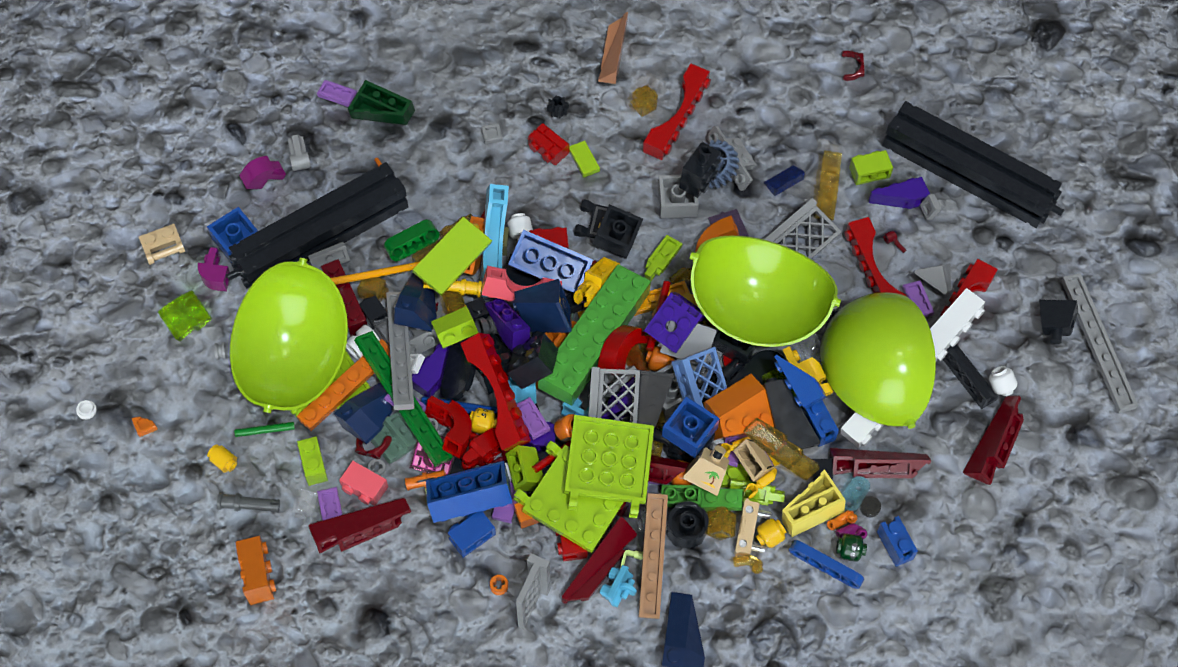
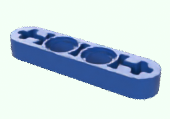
M794 540L789 548V552L795 557L852 588L859 589L864 581V577L860 573L801 541Z

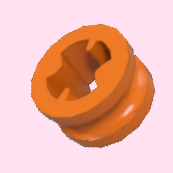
M495 575L491 578L490 589L493 594L503 595L507 592L508 580L505 576ZM497 581H501V584L505 583V585H502V589H497V586L494 587L493 585H496Z

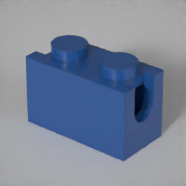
M823 400L808 409L802 408L803 413L820 440V444L817 445L818 447L836 440L839 429Z
M479 511L469 514L462 523L453 525L449 529L448 535L450 536V542L464 558L495 536L496 531L486 515Z
M894 517L893 521L889 524H886V522L880 523L877 533L895 567L914 560L918 550L900 517Z

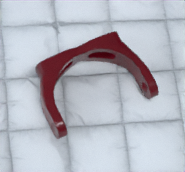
M842 51V57H852L861 65L856 73L845 74L843 80L852 81L864 77L863 53Z
M386 436L379 447L369 451L364 450L363 442L357 438L355 452L363 456L380 459L389 447L392 437Z

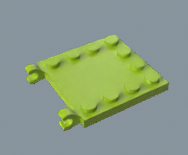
M574 415L564 490L565 494H570L568 509L576 510L578 495L631 502L629 518L637 519L639 504L646 503L654 426Z
M550 441L546 446L545 452L556 457L555 461L531 497L522 490L517 489L513 500L524 506L522 512L592 553L624 502L578 495L576 510L568 509L570 494H565L564 490L570 447L565 445L561 449L556 443Z

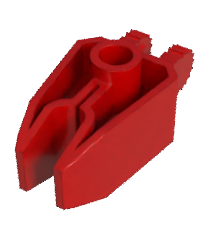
M496 428L487 430L469 442V450L462 457L461 465L464 470H469L477 465L480 467L488 465L502 452L495 434Z

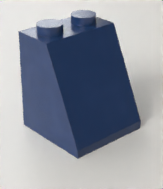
M559 279L515 291V299L512 300L515 311H519V316L530 327V332H572L571 307Z

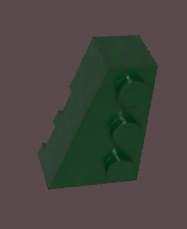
M365 80L348 107V111L352 119L407 125L415 112V108L411 100Z

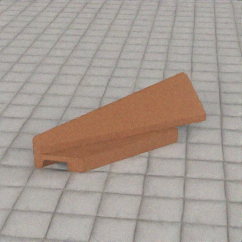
M628 12L608 26L598 82L616 84L628 22Z

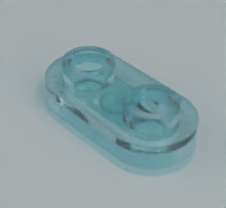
M857 476L853 478L843 493V497L846 500L845 511L851 510L855 513L870 490V483L865 477ZM860 486L862 490L859 491L856 489V487ZM851 502L853 506H848L846 503Z

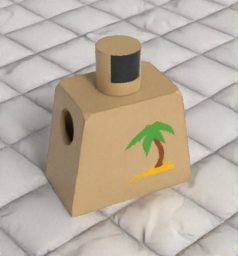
M716 445L713 451L703 448L688 465L683 479L717 496L729 464V459L724 457L726 453L725 448Z

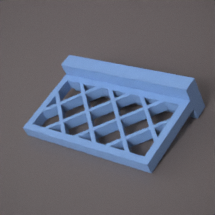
M715 347L672 361L683 400L685 397H688L703 407V397L709 399L716 395L718 391L721 392L727 388ZM709 353L712 358L710 365L704 362L706 355ZM690 360L698 362L695 371L692 370ZM702 366L709 369L706 377L699 374ZM713 372L718 378L716 384L710 381ZM697 378L704 381L701 390L697 387ZM708 385L714 388L711 396L705 393Z

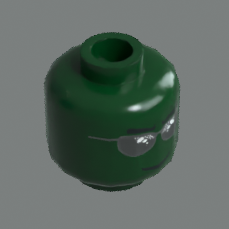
M845 533L841 538L838 537L836 553L839 554L841 559L858 562L861 556L866 555L867 544L863 543L861 536Z

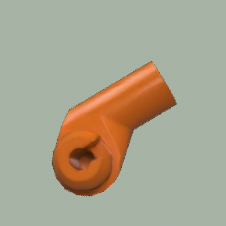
M847 510L836 518L829 520L827 527L830 530H834L847 523L853 524L857 521V515L853 511Z

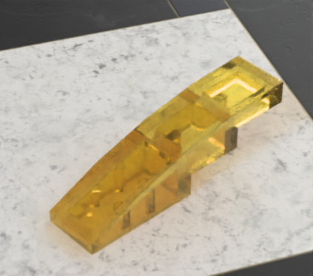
M824 150L817 207L830 220H834L842 153Z
M756 418L744 429V433L761 449L804 480H808L820 469L819 463L805 456L803 449L788 441L787 435L762 420Z

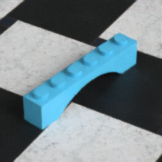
M490 184L486 190L484 234L492 240V243L482 253V282L487 265L502 268L503 235L509 186ZM480 295V298L483 297L484 300L493 301L495 299H498Z

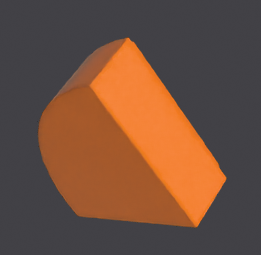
M142 417L131 418L139 437L158 430L152 420Z

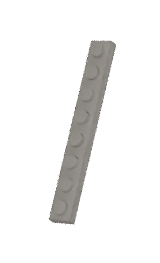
M1081 273L1063 277L1061 282L1069 300H1077V319L1117 412L1121 413L1137 409L1138 403Z
M386 292L394 410L414 409L408 326L394 324L395 305L401 292Z

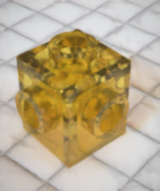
M648 85L642 88L639 87L632 93V106L643 117L657 109L658 95Z
M717 507L716 510L708 511L709 524L707 535L717 540L735 537L736 513L729 511L726 507Z

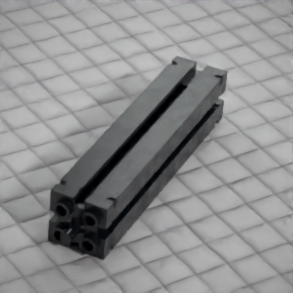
M907 101L903 103L898 114L894 116L887 127V135L884 138L883 147L891 149L894 153L1019 220L1029 223L1036 229L1040 222L1045 223L1050 211L1059 216L1064 212V209L1056 206L1057 200L1062 193L1059 190L1062 185L1061 182L1053 180L1052 177L925 110L913 106Z
M385 162L378 168L375 167L239 241L238 244L230 246L231 255H229L234 270L227 273L226 277L230 281L241 276V281L247 289L265 271L277 264L297 262L300 258L307 259V263H309V255L341 242L345 243L398 214L399 211L407 209L406 188L399 178L395 177L388 163Z

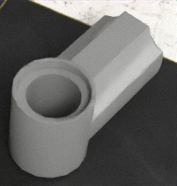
M291 136L288 139L293 171L311 168L303 136Z

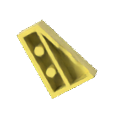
M825 469L814 482L808 485L807 489L798 494L782 510V523L791 537L845 511L846 500Z

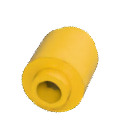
M216 444L212 446L207 453L209 461L224 473L233 471L237 466V457L222 445Z

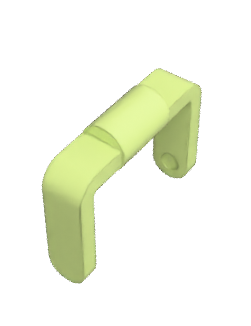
M626 550L623 554L620 569L625 564L627 556L642 560L643 552Z

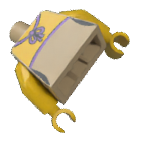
M744 437L732 442V445L728 443L721 444L726 450L724 457L728 458L730 452L733 451L753 482L756 481V484H748L743 491H752V494L748 497L749 499L757 494L759 488L763 489L775 480L776 468L780 466L778 455L772 451L768 443L751 437Z

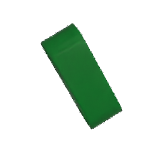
M426 219L388 238L384 243V248L393 261H400L435 243L439 239L440 233L433 222Z

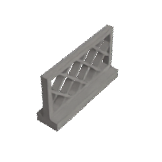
M812 198L764 240L777 244L782 241L780 245L795 249L797 252L798 250H807V257L812 259L839 236L842 231L816 206L817 202ZM816 213L820 217V223L811 222V215ZM800 225L808 226V234L798 233V227ZM811 226L820 227V235H812ZM824 227L831 228L835 233L832 236H825ZM795 237V245H785V238ZM798 237L808 238V246H798ZM811 238L820 239V246L811 247Z
M592 367L588 417L602 418L609 411L614 416V420L620 421L619 419L629 412L633 417L632 423H637L640 370ZM605 374H613L618 380L609 387L604 382ZM627 375H636L635 383L628 388L622 380ZM621 382L627 390L618 397L611 389ZM610 391L616 400L607 406L603 402V397ZM630 392L634 397V402L627 407L621 399ZM620 402L626 410L617 417L610 409Z
M531 553L527 559L528 577L516 600L518 627L523 630L540 594L548 596L551 589L550 561Z

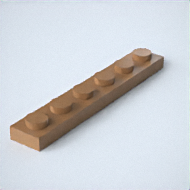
M647 493L638 618L660 619L668 495Z

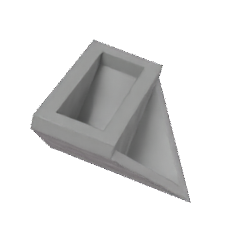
M951 264L918 269L914 272L943 294L950 293Z

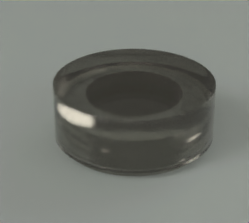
M868 496L862 500L860 510L864 516L872 518L879 514L881 503L876 497Z

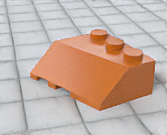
M752 374L745 376L703 402L706 410L720 418L714 440L774 428L766 389Z

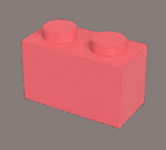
M355 461L351 462L340 478L342 490L349 495L354 494L358 496V499L367 505L370 503L376 506L388 488L385 478Z

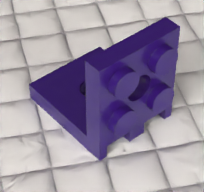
M671 292L644 331L676 354L699 321H704L706 317L699 307L678 292ZM670 320L675 321L677 324L674 332H670L666 328V324Z

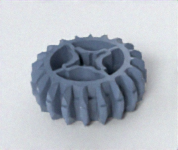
M710 140L709 146L726 153L727 156L726 158L720 157L721 164L717 169L719 170L718 176L715 180L709 182L710 189H713L714 186L720 189L721 184L727 186V180L733 182L731 176H737L735 170L740 169L737 165L740 160L737 157L738 153L734 151L732 145H729L726 141L722 143L721 140H717L715 143V141Z

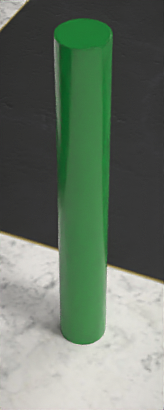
M294 422L235 429L234 433L235 437L295 430Z

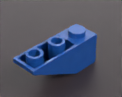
M774 356L777 360L774 364L780 373L784 372L786 376L784 381L790 390L793 388L796 393L794 399L799 407L803 405L804 408L808 409L827 398L818 380L780 356Z

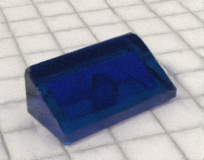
M792 165L765 181L764 184L776 196L804 180L805 172Z

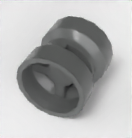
M488 316L486 319L481 317L475 320L478 333H499L491 316Z

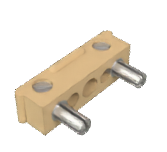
M748 498L743 504L734 551L735 556L749 557L751 551L764 553L766 549L765 546L752 544L757 517L769 519L772 513L759 510L760 503L749 501Z

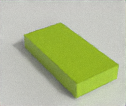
M585 140L570 146V154L583 178L600 172V167Z

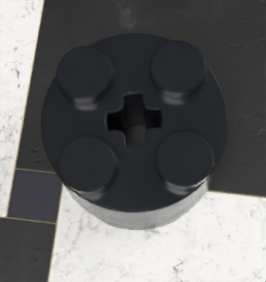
M694 502L678 503L670 511L667 521V534L672 544L682 548H693L702 544L709 524L706 511Z

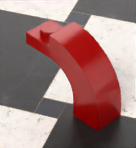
M623 325L616 328L608 336L602 347L598 367L600 369L625 370L627 356L632 347L639 343H648L649 335H645V331L639 327Z
M431 396L427 401L425 414L444 423L450 431L445 436L442 450L460 459L469 444L472 431L471 418L467 411L456 401L452 400L447 404Z

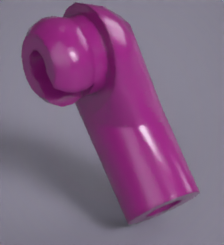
M849 524L836 530V535L840 538L845 533L859 535L863 539L867 537V531L856 524Z

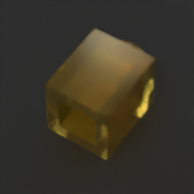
M378 277L361 280L357 288L359 298L365 299L376 295L380 303L386 298V292H389L386 280Z

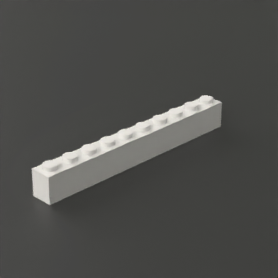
M967 288L930 328L936 361L938 359L941 361L948 352L946 350L950 345L954 347L960 340L958 336L962 332L966 333L971 328V322L974 318L979 319L985 311L983 309L985 301ZM855 412L843 425L840 434L859 449L862 444L866 446L872 439L871 434L875 430L878 432L884 425L871 421Z

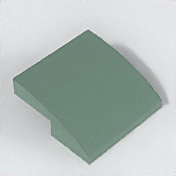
M400 412L387 417L384 420L382 430L371 440L377 448L383 443L386 436L392 437L389 447L382 454L389 465L418 445L417 438Z

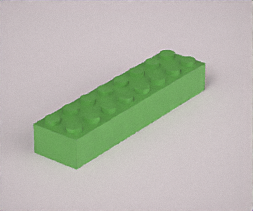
M618 264L572 328V332L567 335L558 348L553 373L539 380L538 388L572 406L590 381L592 367H598L599 356L606 339L616 328L629 324L649 295L651 281Z

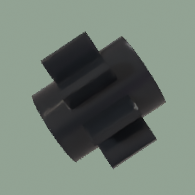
M556 95L552 100H548L547 112H551V117L560 119L563 115H567L569 102H565V97Z

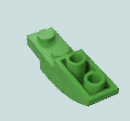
M662 485L661 494L668 495L667 507L674 508L678 503L690 501L698 504L706 513H724V510L743 511V489H720L716 496L697 485Z

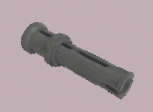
M219 492L217 497V510L226 508L234 509V511L238 512L241 509L276 513H279L280 510L279 499L242 497L240 493L229 495L223 492Z

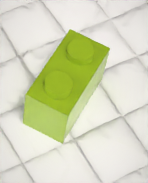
M884 150L852 157L849 169L855 184L860 185L890 178L893 166L887 151Z
M467 306L431 321L442 348H446L478 333Z
M317 436L297 441L308 486L328 481Z
M517 445L506 453L514 490L520 489L533 492L543 479L542 470L535 473L532 466L539 462L536 447Z

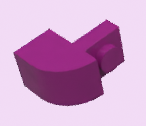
M261 156L250 161L239 176L246 189H262L268 179L283 180L286 173L279 161H270L268 156Z
M210 247L209 253L205 255L204 263L198 262L199 274L203 283L208 288L227 292L229 280L226 274L230 272L228 266L219 265L221 256L218 248Z

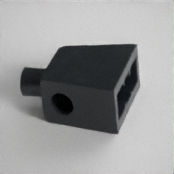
M1039 299L1043 334L1050 335V343L1061 344L1062 336L1072 335L1078 314L1077 300Z

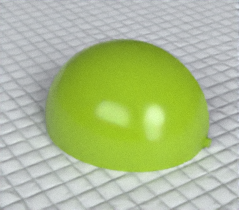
M720 236L703 242L696 253L691 252L690 260H693L691 287L701 312L717 329L747 344L779 347L807 339L826 323L835 306L839 307L841 299L837 297V285L823 267L807 256L771 241L746 236Z
M300 258L297 262L277 264L258 277L243 298L233 324L230 341V363L233 378L242 395L253 404L262 406L264 408L263 412L271 413L274 409L294 410L313 402L331 384L344 357L348 322L342 296L330 277L318 268L308 265L307 259Z
M889 292L864 295L841 308L829 322L820 345L821 364L830 386L848 407L861 416L883 425L914 428L916 421L923 414L929 403L936 370L934 342L922 311L908 297Z

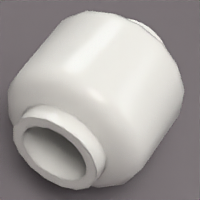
M525 213L514 214L507 222L510 237L517 239V241L523 230L528 232L533 230L531 219L529 216H525Z
M1000 366L991 371L989 382L993 391L1002 396L1011 395L1018 385L1012 369Z

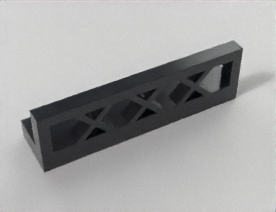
M957 344L954 347L950 345L946 350L948 352L942 360L978 406L983 409L997 401V394Z

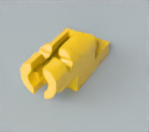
M603 257L587 270L584 282L574 293L575 303L580 304L585 297L587 301L584 303V307H588L620 263Z
M790 346L782 349L789 363L818 380L826 396L833 393L829 383L821 384L827 377L820 362L811 357L799 363L798 361L801 358L796 349L792 350Z

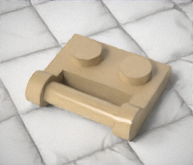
M175 224L139 236L149 265L172 254L185 252Z

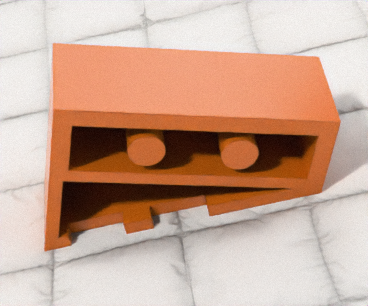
M260 536L236 541L238 562L241 567L240 575L244 582V587H242L243 593L249 604L253 605L273 600V592L277 590L274 579H270L269 573L273 572L270 560L267 561L265 555L269 553L267 542H263Z

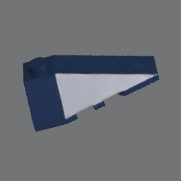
M412 273L400 293L395 305L394 324L432 332L433 325L431 321L437 318L434 290L424 289V281L414 273Z
M380 382L346 401L334 415L342 428L365 444H368L384 427L383 422L387 416L392 414L393 406L384 399L388 393Z
M672 592L661 667H704L705 655L693 597L690 594Z

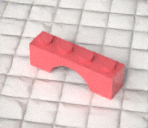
M487 265L482 282L481 295L512 302L515 299V291L553 281L554 279L543 277L534 285L522 286L509 279L506 269Z

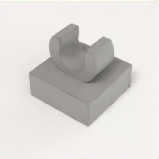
M930 194L920 204L926 220H933L942 210L941 207L943 208L945 205L943 200H937L935 194Z

